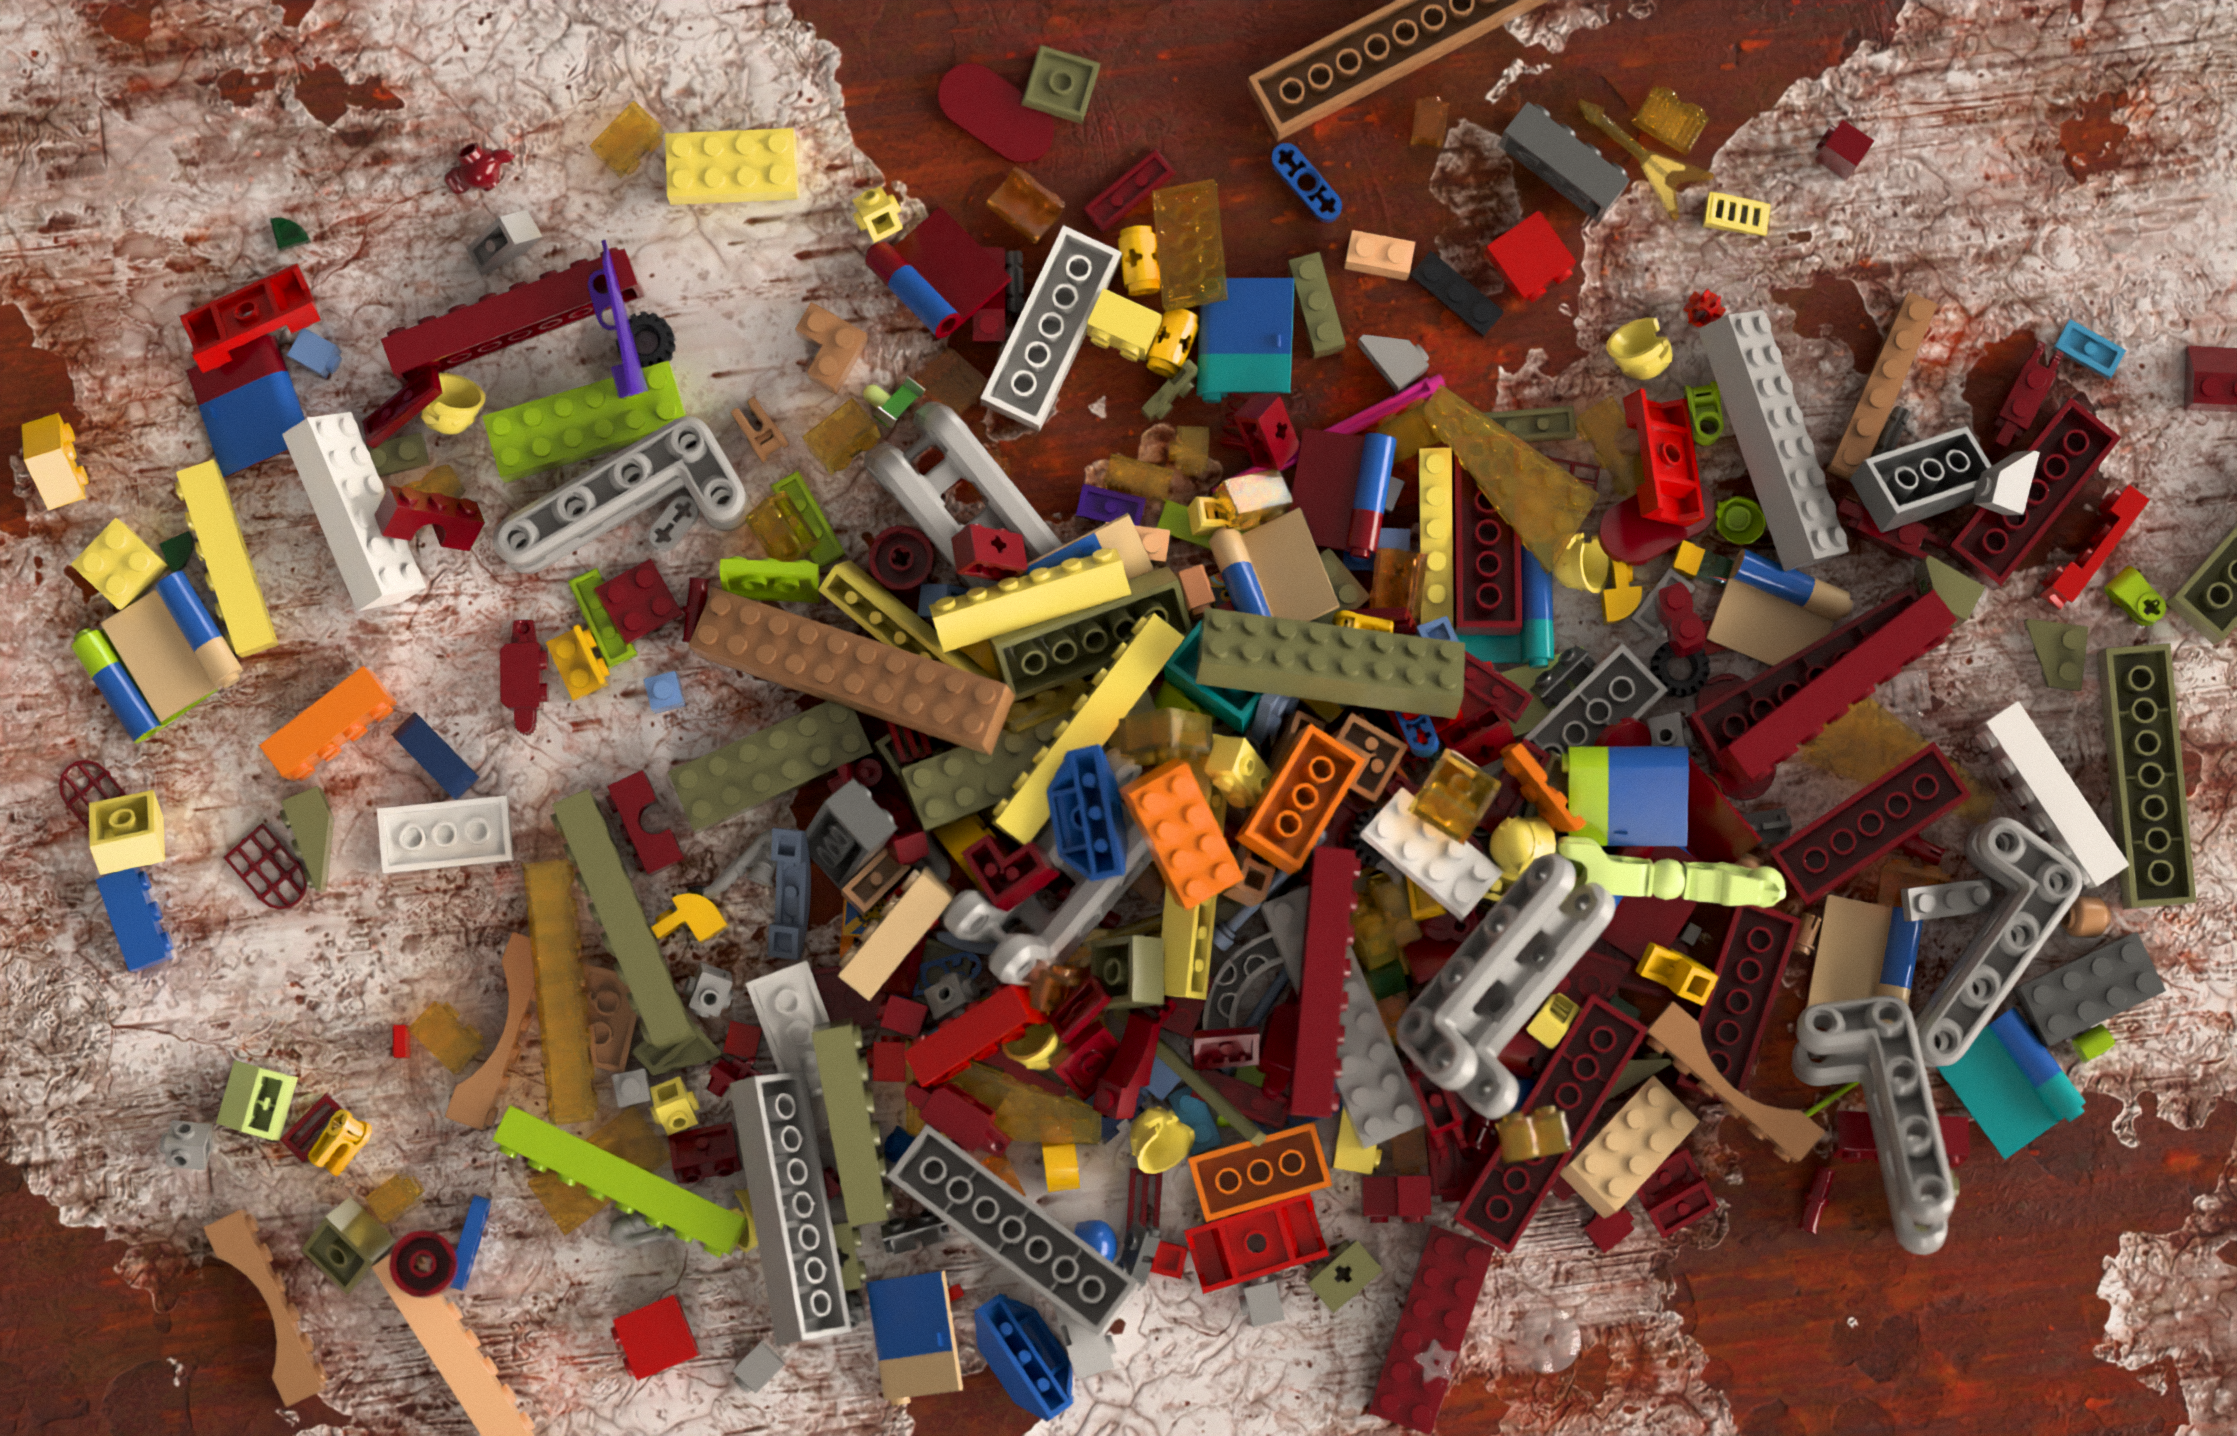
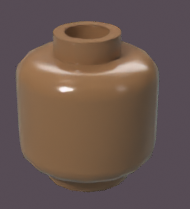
M2078 895L2060 920V924L2070 936L2097 938L2110 925L2111 912L2102 898Z

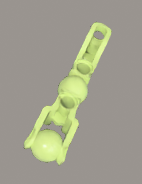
M1561 837L1557 844V850L1564 858L1576 860L1583 864L1582 874L1574 882L1569 895L1579 886L1586 883H1597L1612 895L1651 897L1653 894L1657 898L1664 900L1674 899L1681 895L1684 900L1720 903L1725 906L1753 904L1763 908L1774 906L1777 902L1784 899L1786 895L1785 882L1781 873L1767 866L1752 869L1726 862H1683L1680 864L1672 859H1662L1653 863L1651 859L1608 855L1596 841L1588 837Z

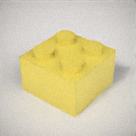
M1103 288L1087 321V335L1092 337L1090 341L1099 347L1108 349L1110 345L1121 350L1119 354L1130 361L1137 362L1138 358L1146 361L1148 351L1161 325L1162 315Z
M115 518L71 563L86 580L119 610H123L138 601L169 569L168 563L118 518Z
M154 790L89 803V845L100 875L165 861L164 818Z

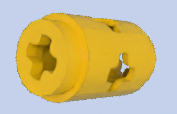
M1141 225L1121 230L1118 245L1119 251L1122 252V274L1124 287L1128 289V294L1130 296H1145L1159 292L1162 276L1156 235L1152 233V228Z
M1176 306L1169 307L1168 312L1163 313L1161 325L1146 356L1148 360L1146 366L1148 369L1169 378H1174L1183 369L1182 365L1187 360L1199 330V325L1197 324L1199 317ZM1163 332V340L1161 341V343H1158V335H1161ZM1187 341L1186 346H1188L1187 350L1185 349L1184 352H1182V345L1184 344V342Z

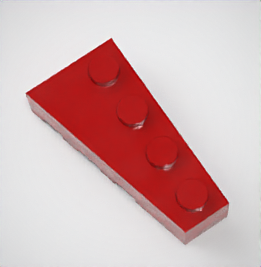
M1001 984L991 991L992 996L985 1001L978 1000L965 1007L964 1011L966 1013L956 1019L951 1017L941 1022L937 1026L938 1031L930 1036L925 1034L911 1042L912 1047L903 1052L921 1087L935 1088L972 1066L970 1060L973 1058L975 1061L988 1058L997 1053L998 1044H1007L1012 1041L1017 1042L1026 1037L1025 1029L1032 1025L1039 1024L1042 1028L1049 1024V1016L1035 990L1014 984Z

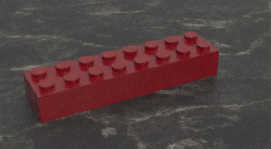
M618 247L609 248L624 304L645 297L625 248L620 250ZM603 251L600 253L599 258L588 261L586 258L577 260L569 265V269L559 273L557 270L545 272L539 276L540 280L529 284L527 281L515 283L509 287L508 292L497 295L495 292L483 295L478 299V303L468 307L466 304L456 305L448 310L449 314L436 318L435 315L424 317L417 321V326L409 329L398 327L388 331V336L382 338L381 342L393 375L405 386L429 366L436 369L438 373L596 315L588 289V280L593 272L603 269ZM605 275L597 276L594 281L595 290L601 294L608 292ZM611 306L607 307V308L604 310V312L607 311V310L612 309V307H611Z
M1911 586L1684 717L1688 726H1691L1695 738L1716 774L1727 769L1716 755L1718 751L1915 601L1919 596L1914 587ZM1943 639L1942 641H1940L1939 643H1935L1931 647H1929L1928 644H1926L1924 647L1927 649V652H1929L1930 650L1936 648L1937 646L1943 644L1946 641Z
M1932 589L1918 597L1723 747L1716 755L1739 785L1747 781L1751 785L1756 781H1760L1773 771V768L1770 766L1773 762L1778 765L1797 753L1799 749L1796 745L1799 742L1804 745L1823 733L1825 729L1822 725L1825 722L1829 726L1851 710L1847 705L1852 703L1855 706L1877 690L1873 687L1874 684L1877 683L1878 686H1881L1897 676L1902 671L1899 667L1900 664H1903L1905 667L1927 652V649L1924 647L1926 644L1931 647L1953 632L1950 626L1958 621L1936 591Z
M1316 846L1311 851L1287 1108L1288 1115L1331 1118L1332 1112H1338L1339 1092L1334 1091L1335 1079L1341 1078L1342 1058H1337L1338 1045H1344L1346 1025L1340 1024L1341 1012H1347L1349 992L1343 991L1344 979L1350 978L1352 958H1346L1347 946L1353 945L1355 925H1350L1349 919L1350 913L1356 912L1358 892L1352 891L1353 880L1359 878L1361 859L1355 858L1356 850Z
M1594 994L1588 995L1451 1219L1510 1255L1642 1041L1648 1028Z

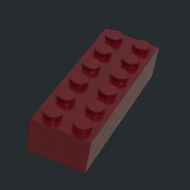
M2070 397L2059 407L2024 450L2040 452L2024 514L2002 515L1979 506L1943 551L1992 591H1995L2003 585L2122 437Z
M1454 437L1451 445L1453 630L1456 635H1518L1522 629L1519 437Z
M1933 741L1771 849L1770 855L1808 908L1970 800L1972 795Z
M1753 904L1732 906L1711 967V971L1719 978L1705 1005H1698L1694 1020L1699 1023L1701 1038L1710 1060L1719 1074L1742 1094L1802 920L1768 907L1763 908ZM1678 1069L1676 1070L1672 1085L1711 1098L1697 1086L1699 1080L1694 1075L1689 1073L1686 1076ZM1716 1094L1712 1097V1099L1725 1103Z
M1430 1225L1366 1409L1367 1413L1431 1436L1495 1250L1494 1246L1435 1225Z

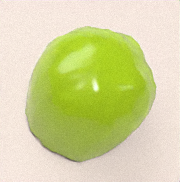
M1735 496L1723 502H1717L1715 513L1718 520L1716 528L1722 537L1738 545L1752 544L1761 537L1766 526V519L1758 503L1743 496Z

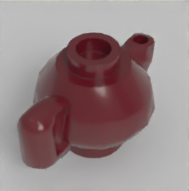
M470 143L458 152L456 158L459 160L460 165L452 167L444 175V182L452 193L456 195L466 192L470 187L490 191L500 182L501 164L511 162L515 155L508 149H481L478 143Z

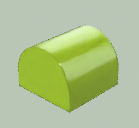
M2102 1024L2093 1027L2072 1040L2076 1053L2085 1064L2110 1050L2115 1045L2114 1043H2116L2112 1035Z

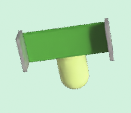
M907 376L903 385L892 396L879 386L870 384L864 388L863 397L877 409L873 417L886 427L893 428L901 414L918 396L921 398L926 389Z

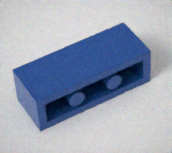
M134 867L96 879L128 970L137 973L173 959L170 950L174 949L173 942L167 931L163 932L159 920L163 919L162 912L156 901L152 902L148 890L152 887L147 873L140 871L138 867Z

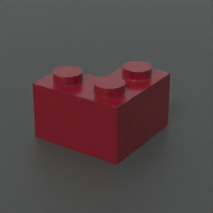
M986 834L961 852L992 904L1006 912L1012 910L1060 875L1045 849L1031 841L1010 855L1001 840Z
M1431 1176L1361 1177L1362 1217H1369V1223H1389V1216H1402V1222L1404 1223L1424 1222V1216H1432Z

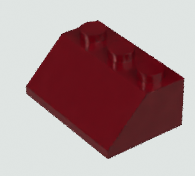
M2186 346L2184 410L2237 412V348Z
M1486 912L1476 915L1479 924L1487 916ZM1466 925L1459 927V931L1463 932L1466 929ZM1424 933L1406 939L1407 946L1400 948L1413 986L1433 979L1464 942H1457L1452 938L1439 942L1431 938L1426 939Z

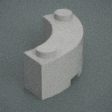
M1271 932L1244 944L1219 968L1214 976L1213 986L1201 1013V1030L1235 1028L1238 1005L1246 988L1262 972L1272 966L1283 963Z
M1053 1304L1076 1379L1078 1380L1115 1368L1111 1354L1117 1352L1111 1334L1104 1335L1100 1340Z

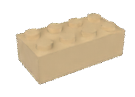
M924 866L920 872L917 869L911 872L903 882L901 889L904 892L901 896L898 897L894 894L880 912L883 918L879 923L875 919L870 922L859 938L862 941L861 945L856 947L853 944L838 964L842 967L838 976L868 1001L953 899L956 890L927 866Z
M1652 1075L1642 1081L1565 1164L1560 1175L1605 1219L1616 1213L1700 1121Z

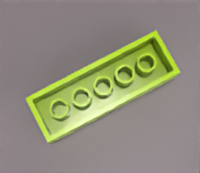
M669 360L642 368L648 391L619 399L614 379L611 377L482 416L500 478L505 483L622 449L634 444L671 421L687 416Z

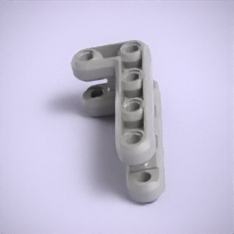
M926 402L914 413L913 424L923 434L920 439L904 452L889 443H878L865 454L863 465L885 491L896 498L955 571L951 537L963 530L968 524L978 523L983 527L992 529L1004 528L1009 532L1022 534L1027 563L1063 546L964 422L949 406L939 402ZM929 446H932L945 457L928 473L921 475L911 466V462ZM960 478L970 482L982 496L980 500L985 504V509L966 525H962L954 520L944 508L945 503L941 499V494ZM1024 572L1023 574H1021V575L1018 576L1017 578L1026 576L1027 573ZM958 574L970 589L976 587L987 588L999 583V581Z
M683 416L671 421L506 517L497 525L493 533V545L497 554L514 571L521 574H534L682 488L689 490L706 520L713 528L720 531L731 532L740 529L746 524L751 515V502L741 481L709 427L696 417ZM729 499L725 504L720 505L723 500Z
M1114 747L1105 753L1116 777L1118 790L1136 780L1139 774L1142 773L1140 758L1128 747ZM1119 791V796H1120V801H1121V800L1123 799V797H1122V795H1121V793H1120V791ZM1121 802L1129 844L1125 875L1091 882L1083 874L1058 857L1052 820L1050 818L1031 842L1043 847L1059 873L1063 871L1076 883L1070 890L1071 894L1056 912L1050 913L1038 901L1044 893L1043 889L1048 884L1009 912L995 907L986 892L965 890L955 896L945 908L944 926L958 939L984 944H994L997 942L999 946L991 954V957L988 958L989 970L1003 983L1026 987H1041L1055 976L1149 865L1153 857L1128 807ZM1021 920L1034 933L1032 935H1008L1007 932L1016 921L1019 922Z
M1997 818L1976 826L1965 838L1964 854L1967 861L1976 870L2004 890V896L1914 1019L1925 1067L1947 1066L1957 1062L1965 1054L2081 891L2082 876L2079 868L2070 859L2011 818Z
M1557 853L1541 855L1530 863L1398 1021L1397 1041L1400 1047L1428 1078L1447 1091L1456 1090L1472 1109L1488 1119H1496L1510 1112L1518 1098V1083L1515 1077L1500 1063L1497 1056L1605 930L1614 916V897L1608 890L1597 883H1586L1576 888L1569 895L1575 882V868L1571 862ZM1530 941V943L1525 947V949L1521 953H1519L1524 948V946ZM1492 986V988H1491V989L1486 993V995L1480 1000V998L1485 994V992Z
M1894 996L1867 997L1808 1006L1801 1012L1797 1021L1796 1036L1799 1042L1796 1043L1791 1058V1068L1795 1076L1800 1081L1813 1086L1848 1082L1861 1083L1896 1237L1907 1251L1914 1254L1927 1255L1937 1251L1943 1245L1946 1238L1947 1218L1953 1209L1955 1191L1915 1022L1909 1006L1903 1000ZM1882 1019H1889V1020H1891L1893 1023H1885V1022H1883V1021H1881V1020H1882ZM1816 1027H1824L1828 1031H1819ZM1817 1058L1820 1059L1822 1062L1815 1063L1812 1062L1810 1059ZM1915 1226H1924L1928 1231H1919Z

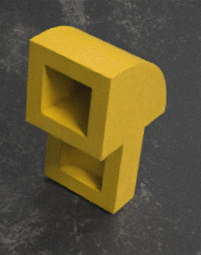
M1610 559L1612 589L1603 590L1600 593L1604 626L1614 625L1625 620L1637 608L1641 600L1642 586L1629 587V583L1633 582L1632 566H1628L1629 563L1621 561L1618 563Z
M1072 1118L1040 1122L1048 1192L1080 1189Z

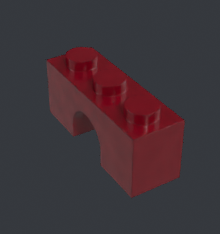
M390 485L374 514L382 536L412 541L415 533L421 527L433 524V529L441 547L468 552L471 550L485 524L479 506L475 501L467 498L448 497L440 493L417 491L409 487L401 488Z
M641 770L607 786L610 794L605 796L613 814L619 812L624 822L619 825V828L626 843L632 841L637 853L632 856L640 873L646 870L647 875L651 877L686 861L671 829L658 834H649L642 828L641 817L643 812L649 806L659 802L645 771Z
M1560 1174L1550 1189L1560 1202H1564L1573 1194L1578 1193ZM1624 1205L1616 1213L1605 1219L1594 1210L1592 1218L1581 1229L1597 1249L1605 1254L1635 1230L1631 1224L1634 1218Z

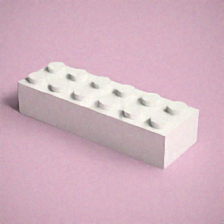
M1063 225L981 396V404L1040 432L1087 334V321L1103 288L1108 290L1118 269L1122 252Z
M352 413L309 417L283 433L285 443L356 610L361 611L398 604L425 589L426 586L409 549L407 540L381 535L374 514L386 492Z
M2019 701L2002 709L1974 728L1977 734L1974 736L1975 741L1984 752L1989 751L1995 760L1993 767L2002 779L2007 778L2014 788L2011 790L2012 796L2020 806H2026L2032 815L2029 817V820L2035 830L2040 834L2043 832L2050 842L2049 845L2070 859L2079 868L2082 876V891L2099 886L2129 866V863Z

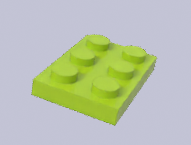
M733 556L729 559L720 558L719 572L722 590L751 600L820 603L821 592L818 591L820 577L819 567L816 563L807 560L780 562L774 558H765L761 561L747 560L740 556Z

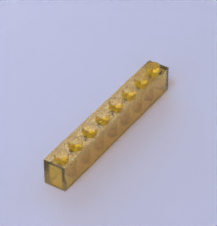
M561 858L522 863L549 1123L558 1126L595 1120L594 1112L598 1111V1100L596 1093L591 1090L590 1079H594L595 1070L593 1061L588 1060L587 1047L591 1046V1033L589 1028L585 1027L584 1015L588 1013V1003L586 996L581 993L580 982H584L585 973L582 962L578 963L577 950L581 949V936L579 930H575L574 917L578 916L577 901L575 897L571 896L570 886L575 881L572 865H568L567 859Z

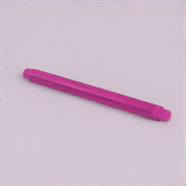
M1440 374L1429 379L1426 377L1422 381L1400 391V393L1323 431L1354 435L1404 408L1435 395V391L1446 386ZM1300 448L1280 470L1252 466L1227 480L1221 481L1222 484L1211 489L1213 496L1232 498L1234 495L1258 482L1297 464Z

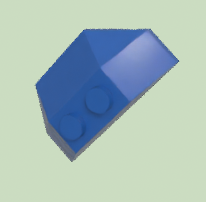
M1100 744L1067 751L1063 758L1064 761L1058 768L1046 791L1058 857L1083 874L1091 882L1125 875L1129 845L1117 780Z
M999 1293L974 1310L978 1349L1015 1404L1046 1422L1073 1404L1072 1363L1036 1308L1007 1298L1006 1295Z

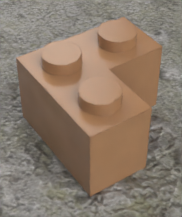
M811 302L795 328L798 337L820 349L806 373L809 380L837 395L869 341L866 332Z
M1351 713L1336 741L1365 759L1347 791L1374 805L1408 745Z

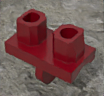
M874 758L843 764L837 768L840 775L827 781V784L832 794H835L850 780L854 779L858 784L864 785L870 793L878 790L876 785L884 777L883 765Z
M751 1056L745 1063L738 1057H735L732 1063L721 1057L708 1073L711 1075L707 1090L716 1096L722 1097L730 1087L729 1083L762 1076V1073L753 1068L757 1059Z

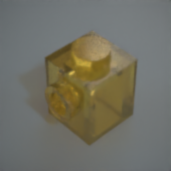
M1177 426L1176 441H1170L1169 460H1175V469L1181 470V474L1200 475L1201 471H1207L1209 427Z

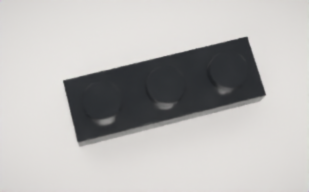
M1432 251L1426 255L1409 276L1482 338L1504 314L1502 309Z

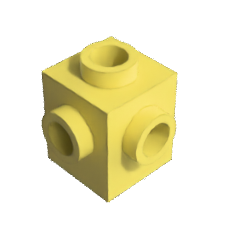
M881 186L867 190L861 196L852 200L857 209V212L852 215L860 231L867 229L874 243L903 229L897 216L901 209L894 195L887 196Z
M680 1076L649 1088L654 1106L650 1107L651 1114L656 1125H663L667 1135L698 1124L695 1110L700 1109L694 1091L687 1092Z

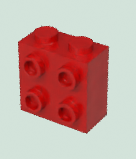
M1540 210L1487 245L1484 251L1520 304L1528 299L1531 303L1535 302L1547 293L1545 287L1555 281L1559 285L1573 275L1571 269L1576 264V260Z
M677 1293L613 1319L615 1326L610 1328L616 1345L623 1346L627 1356L622 1359L629 1377L635 1376L636 1381L701 1355Z

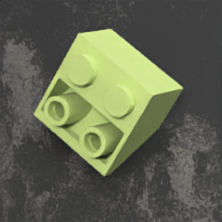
M234 1060L216 1123L262 1138L279 1140L298 1077Z

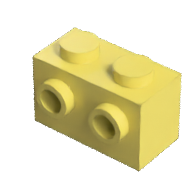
M1216 737L1204 768L1205 772L1214 782V785L1228 799V802L1237 808L1254 807L1272 776V772L1245 738Z

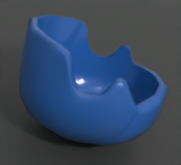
M1102 1220L1078 1222L1074 1234L1109 1261L1113 1262L1117 1255V1238L1112 1228Z

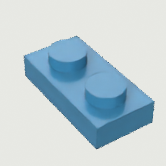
M2071 319L2067 321L2052 348L2055 351L2063 352L2064 356L2108 380L2112 378L2126 352L2124 348Z
M1187 1086L1167 1095L1179 1121L1194 1130L1195 1140L1190 1151L1192 1155H1195L1223 1142L1206 1102L1190 1097L1192 1088Z

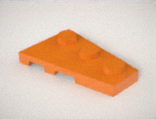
M1521 743L1508 744L1499 751L1504 758L1502 762L1505 769L1512 776H1516L1522 785L1520 788L1521 793L1528 802L1534 803L1540 813L1538 817L1548 822L1553 832L1578 831L1587 824L1580 815L1576 818L1571 815L1565 807V803L1568 801L1561 791L1557 792L1553 787L1545 783L1547 781L1546 773Z

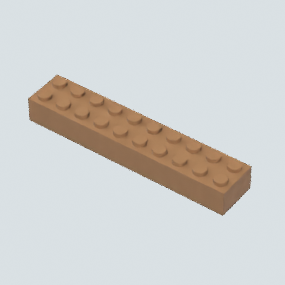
M1396 0L1249 76L1247 87L1278 142L1549 0Z
M715 587L712 588L688 645L699 658L990 756L1015 698L1007 684Z

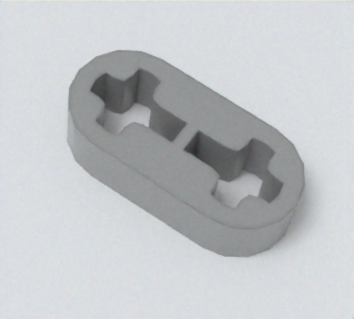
M680 496L674 499L649 530V539L655 549L665 552L672 550L695 524L699 517V508L692 498ZM688 504L692 505L689 509L692 513L691 517L683 516L676 523L674 520L679 516L677 507L679 505L683 507ZM672 524L674 527L669 533L671 541L669 543L666 541H662L660 544L657 543L659 539L656 534L657 531L665 532Z

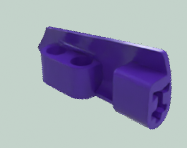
M605 239L601 240L603 247V269L592 273L588 280V289L599 324L604 329L616 330L622 364L610 368L620 399L646 392L648 388L611 254ZM599 275H605L608 292L605 294L598 293L594 288V281ZM609 306L612 307L615 325H608L603 319V312Z

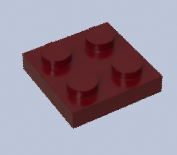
M651 558L594 588L596 597L625 646L676 620L683 614Z
M1097 1020L1053 1057L1048 1064L1083 1101H1086L1096 1092L1098 1078L1103 1077L1109 1069L1120 1043Z

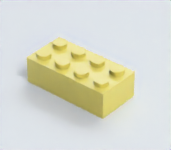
M794 128L665 133L667 197L671 205L798 200L797 147Z

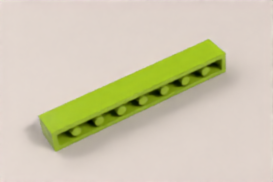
M509 1105L492 1141L500 1144L498 1151L516 1159L519 1153L529 1158L527 1165L545 1173L548 1167L558 1172L556 1179L572 1187L575 1186L576 1182H579L588 1187L585 1192L586 1194L601 1201L604 1200L605 1196H608L617 1201L615 1208L630 1215H633L634 1211L637 1210L647 1215L644 1222L662 1230L664 1224L676 1229L673 1236L691 1244L693 1239L705 1243L703 1250L718 1258H721L723 1253L732 1256L748 1223L747 1219L512 1105Z

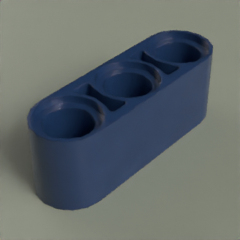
M415 711L391 734L455 800L462 796L480 778Z

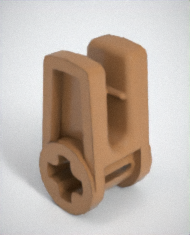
M753 396L748 399L747 403L751 409V414L756 416L761 423V430H754L750 425L749 418H745L739 408L733 409L730 413L747 437L748 443L758 458L764 463L768 460L767 456L780 447L785 449L789 446V443Z

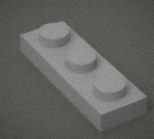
M1990 878L1901 889L1904 922L1994 910Z

